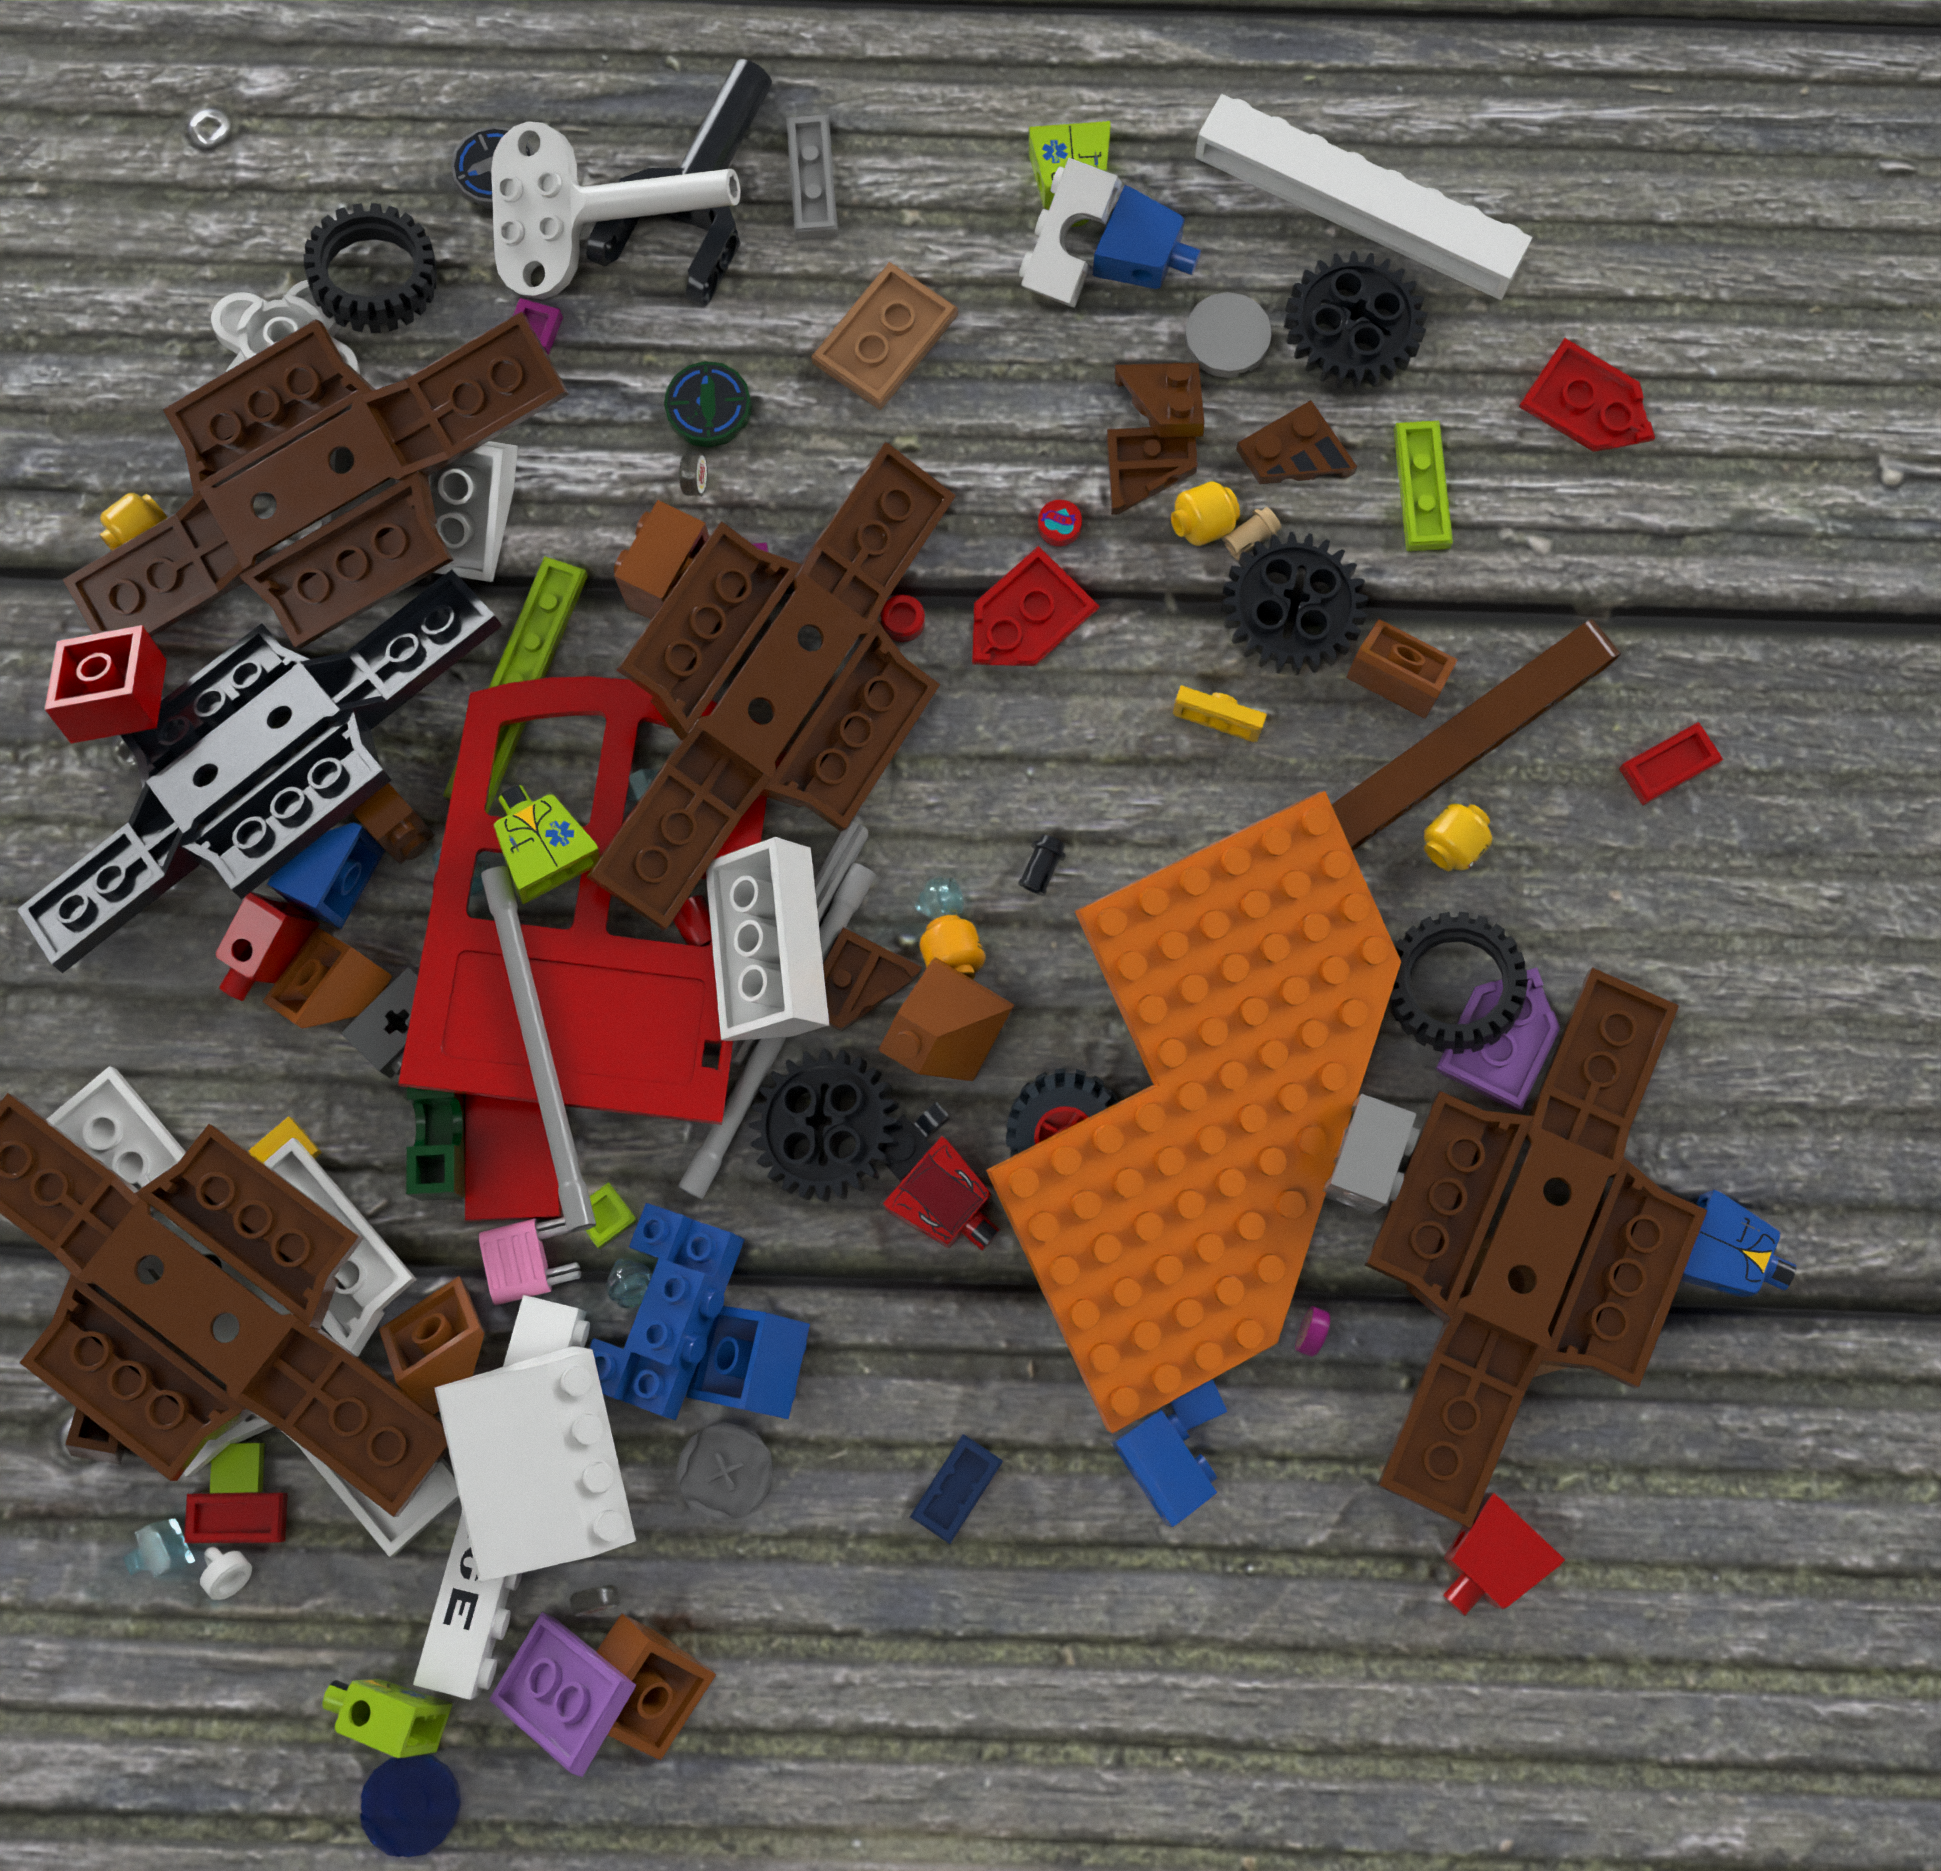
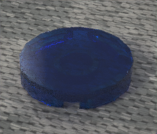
M424 1754L405 1758L392 1757L374 1769L363 1786L360 1800L362 1799L361 1826L370 1842L387 1855L416 1857L427 1854L444 1842L457 1824L462 1803L458 1781L450 1768L433 1755Z

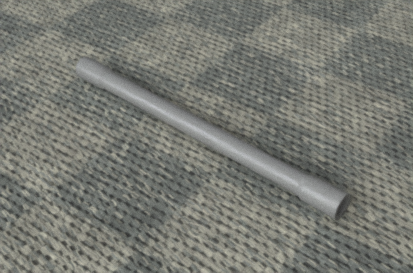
M851 864L834 895L833 904L819 928L823 964L843 927L846 928L852 915L859 909L876 877L874 872L860 864ZM787 1037L759 1039L725 1102L722 1125H713L702 1147L696 1151L678 1188L701 1200L704 1198L722 1164L723 1155Z
M505 866L493 867L483 871L481 877L489 910L495 920L559 1184L558 1194L567 1232H581L595 1227L596 1221L587 1185L582 1179L517 914L518 904L509 868Z

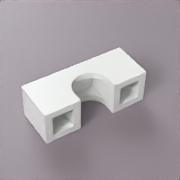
M1068 158L1065 168L1059 167L1051 185V192L1055 193L1049 210H1042L1036 224L1035 234L1039 238L1034 252L1028 251L1020 267L1019 276L1024 278L1021 285L1025 289L1075 308L1090 266L1085 261L1068 254L1065 246L1066 234L1074 223L1083 219H1091L1105 225L1107 224L1122 185L1118 176L1072 158Z

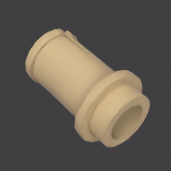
M1265 507L1263 510L1255 509L1252 511V518L1222 538L1226 548L1236 560H1239L1242 552H1250L1256 541L1262 543L1266 539H1270L1273 534L1277 536L1276 532L1281 529V524L1268 507Z

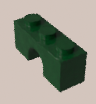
M407 1087V1100L412 1103L415 1112L416 1136L414 1146L407 1147L406 1194L419 1201L465 1199L466 1094Z

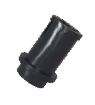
M1041 834L1039 840H1034L1031 844L1034 851L1018 885L1034 894L1044 896L1059 860L1063 861L1066 857V854L1063 852L1066 845L1054 837Z

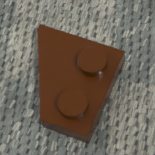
M1199 363L1115 365V383L1118 387L1125 386L1132 394L1133 406L1140 414L1148 418L1150 427L1158 437H1203L1204 413Z
M843 927L823 964L829 1026L843 1032L917 979L922 972V967Z

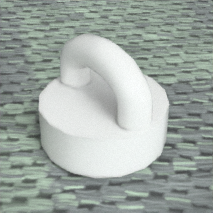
M216 1547L207 1548L205 1550V1561L208 1567L200 1578V1585L211 1599H226L238 1592L247 1583L252 1573V1566L240 1551L222 1554Z

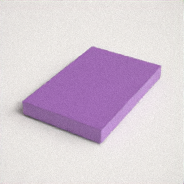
M541 1612L489 1700L572 1774L583 1777L635 1689L636 1684L556 1618Z

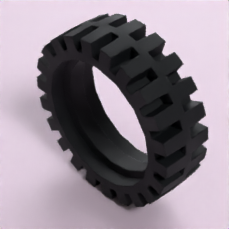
M362 203L352 204L354 213L348 214L345 207L335 210L337 220H334L330 215L325 216L321 219L322 228L315 225L310 232L311 240L307 239L305 244V254H303L305 273L315 303L318 307L321 306L323 313L329 319L334 316L336 324L345 328L350 321L353 331L363 332L364 325L369 324L371 333H381L380 324L385 323L389 331L398 329V319H401L405 325L414 321L413 311L421 316L426 311V302H432L434 289L437 288L435 255L430 238L426 236L425 229L420 223L415 224L413 217L406 212L400 217L398 208L388 206L385 213L382 212L381 204L371 203L370 211H364ZM379 240L394 243L407 251L413 258L414 269L410 278L398 289L386 295L364 297L349 294L334 285L328 274L330 262L340 250L356 242Z
M1450 912L1439 913V918L1436 920H1432L1431 916L1421 920L1418 928L1413 925L1406 931L1405 938L1403 940L1399 939L1396 943L1395 949L1401 964L1388 1002L1395 1020L1401 1023L1402 1030L1408 1036L1410 1034L1414 1035L1417 1043L1424 1047L1428 1043L1433 1045L1434 1051L1444 1053V1049H1452L1453 1054H1463L1464 1049L1471 1048L1472 1052L1482 1050L1483 1046L1487 1043L1493 1045L1500 1040L1503 1033L1507 1034L1511 1030L1515 1020L1519 1018L1526 998L1527 970H1525V960L1522 952H1518L1517 943L1512 936L1508 938L1505 936L1504 928L1497 923L1492 927L1488 924V918L1480 915L1475 920L1469 918L1468 912H1459L1458 917H1450ZM1464 942L1484 950L1495 960L1502 974L1503 990L1498 1004L1485 1017L1469 1024H1447L1432 1019L1418 1007L1410 991V975L1415 962L1428 949L1442 943Z

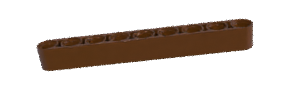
M1590 619L1331 804L1352 852L1618 659L1621 652L1597 623Z

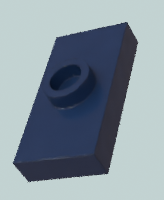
M963 1434L913 1510L910 1518L951 1544L1003 1460Z

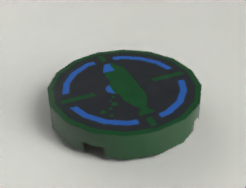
M704 361L688 365L673 377L666 388L664 407L670 427L675 433L677 432L679 436L683 437L684 441L694 446L711 448L727 444L736 438L735 434L742 427L745 428L750 420L752 403L747 383L736 370L723 363Z

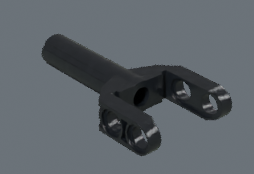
M740 59L736 63L734 62L678 168H648L620 178L618 182L728 169L772 85L770 75L762 67L751 61ZM729 206L666 213V215L684 223L708 231L688 269L689 279L686 288L687 299L702 306H707L712 300L741 244ZM640 217L598 221L588 239L586 248L587 259L604 267L618 260Z

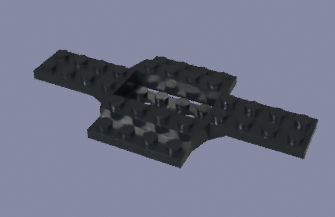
M451 569L344 653L308 659L281 646L263 623L254 628L161 701L157 728L120 735L137 759L142 787L141 794L128 823L17 909L50 963L61 973H64L199 865L222 876L230 889L242 900L392 780L379 764L371 730L501 628L502 624L497 617ZM292 712V716L287 724L280 728H273L274 725ZM337 721L335 724L328 728L330 722ZM309 737H317L307 746H305L302 750L296 753L293 757H291L293 750L301 743H303L306 739H308ZM272 766H280L274 772L268 775L265 779H263L260 783L254 786L256 779L259 776H261L264 772H266L269 768H271ZM218 770L213 782L207 786L199 787L200 783ZM235 795H243L217 816L222 805ZM199 824H206L199 831H197Z

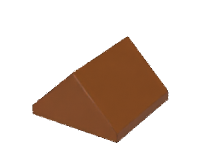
M1378 619L1359 648L1346 678L1426 719L1458 659Z

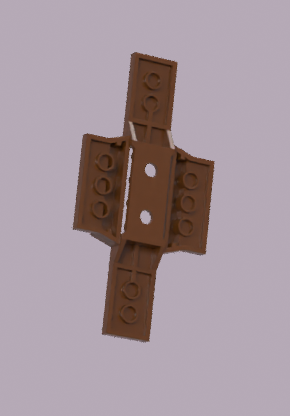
M519 312L405 380L377 390L343 361L324 324L315 319L163 409L185 449L194 495L176 514L64 578L63 581L92 634L143 625L151 637L246 583L273 608L294 648L301 649L454 561L434 526L437 524L428 476L563 399L569 393L529 320L522 312ZM339 448H348L354 456L353 467L346 473H336L331 467V456ZM392 478L400 481L258 563L256 557L389 479ZM262 493H271L276 499V511L271 517L261 519L254 511V501Z
M885 442L880 446L801 564L758 549L722 521L716 526L616 669V671L653 696L651 699L652 704L680 741L587 875L589 880L660 929L665 930L669 927L743 814L758 795L799 808L806 806L840 832L846 830L941 685L902 655L877 621V618L886 600L956 497L954 493L889 443ZM787 588H792L794 592L711 714L700 717ZM811 626L820 633L821 645L818 650L807 651L800 646L797 639L800 628ZM763 699L770 704L773 714L769 723L761 725L751 720L748 714V706L752 700Z
M1592 967L1584 979L1529 1116L1484 1111L1444 1092L1439 1091L1436 1094L1403 1172L1404 1179L1396 1200L1391 1201L1364 1265L1406 1284L1405 1288L1444 1322L1377 1484L1378 1487L1461 1526L1471 1528L1525 1391L1540 1364L1577 1369L1590 1368L1629 1387L1638 1388L1640 1386L1708 1211L1663 1191L1624 1157L1630 1128L1679 1005ZM1524 1139L1530 1141V1147L1469 1296L1459 1299ZM1559 1179L1568 1186L1570 1197L1565 1205L1555 1206L1545 1199L1543 1188L1548 1180ZM1515 1266H1524L1534 1275V1287L1527 1294L1517 1293L1509 1286L1508 1274Z
M7 1093L1 1100L0 1214L51 1252L71 1272L52 1322L19 1363L170 1481H178L208 1440L218 1439L252 1413H255L283 1431L391 1516L399 1517L449 1449L443 1423L440 1419L321 1329L339 1280L335 1275L364 1238L211 1124L207 1125L177 1164L138 1190L16 1096ZM158 1210L291 1313L281 1315L154 1218L155 1212ZM157 1256L163 1263V1274L157 1282L144 1284L138 1276V1267L146 1257ZM230 1313L238 1319L239 1332L233 1340L222 1343L215 1338L213 1325L219 1316Z

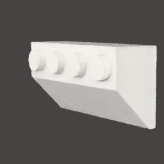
M773 837L713 859L706 870L721 1040L736 1041L791 1037L829 1026L811 848Z

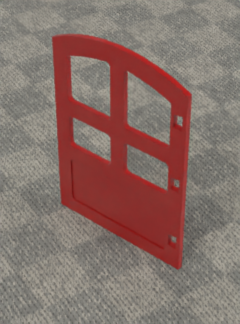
M591 676L549 677L507 683L470 693L438 870L435 872L433 882V897L398 1081L399 1086L539 1103L495 921L471 918L467 914L477 857L482 852L502 853L494 823L503 817L491 816L486 813L499 733L505 725L544 718L600 715L606 719L589 823L582 827L596 843L599 849V856H601L624 822L636 739L640 724L651 722L671 728L652 704L651 699L653 696L629 679ZM711 700L700 717L709 716L717 703ZM758 795L743 814L714 859L761 842L767 797ZM592 869L582 873L574 921L570 928L556 929L520 924L564 1105L567 1107L722 1125L734 1041L721 1040L712 941L708 946L700 947L610 935L606 929L612 895L587 878ZM706 871L701 879H706ZM705 1043H721L718 1070L702 1067Z

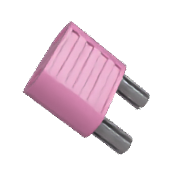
M564 1217L538 1223L534 1218L479 1233L480 1248L489 1291L495 1306L520 1300L523 1298V1295L532 1297L551 1292L552 1285L581 1277V1271L555 1276L580 1269L577 1262L548 1269L542 1239L568 1233Z

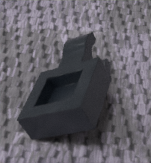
M937 1101L914 1124L903 1114L897 1119L901 1122V1127L889 1130L888 1135L898 1141L899 1144L894 1147L885 1146L883 1153L891 1159V1163L885 1165L900 1182L931 1149L932 1146L927 1139L951 1119Z

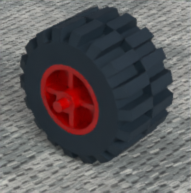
M1066 1068L1056 1069L1055 1074L1047 1076V1073L1044 1072L1038 1075L1036 1081L1032 1084L1028 1082L1021 1089L1018 1098H1015L1006 1126V1144L1011 1150L1010 1158L1118 1103L1116 1094L1112 1089L1107 1090L1104 1087L1103 1080L1097 1076L1093 1079L1086 1076V1071L1076 1069L1075 1073H1066Z

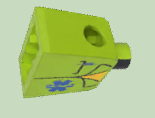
M1110 121L1029 127V158L1045 209H1050L1055 193L1051 192L1054 175L1059 167L1065 168L1068 158L1107 172ZM1089 219L1077 221L1071 227L1085 225Z
M517 785L509 788L499 796L498 800L507 816L497 820L494 823V828L522 905L594 867L600 858L596 843L554 795L549 794L532 802L524 787Z
M381 1679L355 1680L350 1685L334 1680L328 1686L322 1701L324 1710L338 1714L335 1723V1731L396 1758L436 1753L453 1703Z

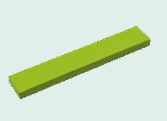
M544 556L489 688L512 682L546 677L588 577L586 570ZM526 722L505 725L500 730L486 806L487 814ZM457 763L443 794V797L448 801L451 799Z

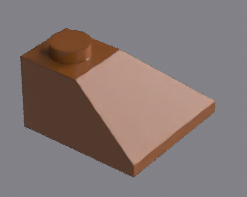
M316 927L262 1002L303 1029L359 1016L387 988V984L393 976L351 946Z
M935 957L897 1012L878 1050L917 1074L973 1082L1015 1005Z
M460 1276L379 1328L397 1385L404 1393L433 1415L440 1411L435 1387L473 1376L485 1334L465 1282Z

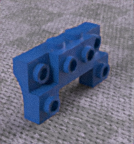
M649 1203L645 1204L629 1248L657 1258L658 1261L625 1347L623 1349L593 1338L589 1349L593 1350L600 1385L604 1395L676 1421L697 1364L705 1355L707 1338L714 1319L722 1310L724 1293L744 1243V1238L693 1220L682 1214Z

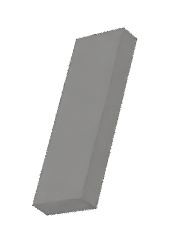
M829 115L786 118L796 240L838 236Z

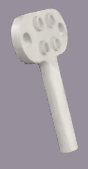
M528 121L514 126L498 143L493 154L491 169L494 255L497 271L506 286L520 295L534 299H546L555 296L570 284L578 268L580 253L579 237L585 224L734 206L740 200V184L737 174L733 169L580 187L577 180V164L574 150L563 134L540 122ZM539 135V150L534 155L528 156L526 153L528 140L532 136ZM543 265L545 278L539 286L533 287L531 284V273L537 266Z

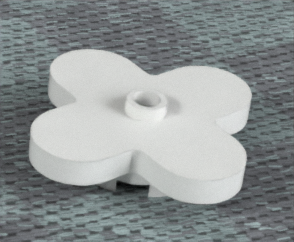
M307 280L294 285L286 295H283L282 300L267 302L254 294L239 292L222 298L212 311L211 323L217 339L224 347L238 354L226 372L317 319L324 324L343 361L360 374L353 351L347 345L333 338L341 326L336 324L334 316L329 319L323 313L321 306H317Z

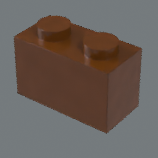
M390 783L386 784L352 811L371 835L399 864H402L406 859L413 860L420 856L429 846L428 841L435 836Z

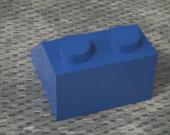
M353 822L327 831L274 873L267 885L294 907L342 929L385 850L362 826Z
M723 1306L721 1312L714 1319L707 1338L705 1355L697 1364L686 1397L789 1419L792 1403L796 1395V1385L802 1358L806 1350V1340L810 1324L766 1312Z
M1161 1409L1111 1444L1164 1524L1174 1527L1217 1493L1211 1483L1218 1478L1203 1455L1200 1454L1194 1458L1184 1444V1441L1190 1438L1177 1416L1172 1413L1166 1417Z

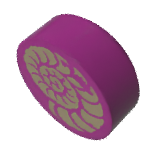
M1314 1306L1308 1309L1297 1334L1295 1350L1310 1357L1316 1356L1319 1353L1330 1326L1331 1317L1329 1312Z

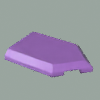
M1537 967L1527 970V992L1519 1018L1515 1020L1513 1027L1507 1034L1503 1033L1499 1041L1493 1045L1487 1043L1483 1046L1482 1050L1472 1052L1470 1048L1464 1049L1463 1054H1453L1452 1049H1445L1435 1068L1442 1075L1517 1111L1522 1110L1560 1030L1555 1013L1551 1011L1542 987L1544 984ZM1502 979L1476 986L1457 1024H1469L1485 1017L1498 1004L1503 990Z

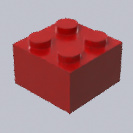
M143 625L57 641L44 710L71 744L155 729L158 724L167 660Z

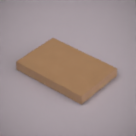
M889 262L811 356L812 364L881 411L956 319L958 308Z

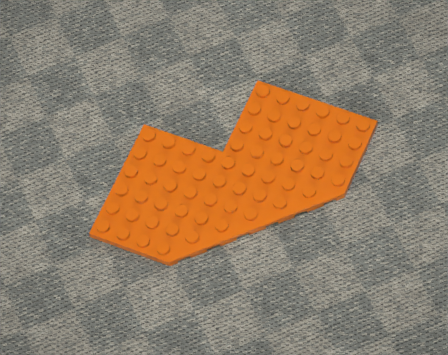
M1326 791L1318 792L1075 910V914L1154 1085L986 1170L1105 1428L1112 1434L1277 1344L1326 1195L1323 1188L1325 1182L1332 1177L1353 1112L1351 1108L1358 1097L1401 964L1399 955Z

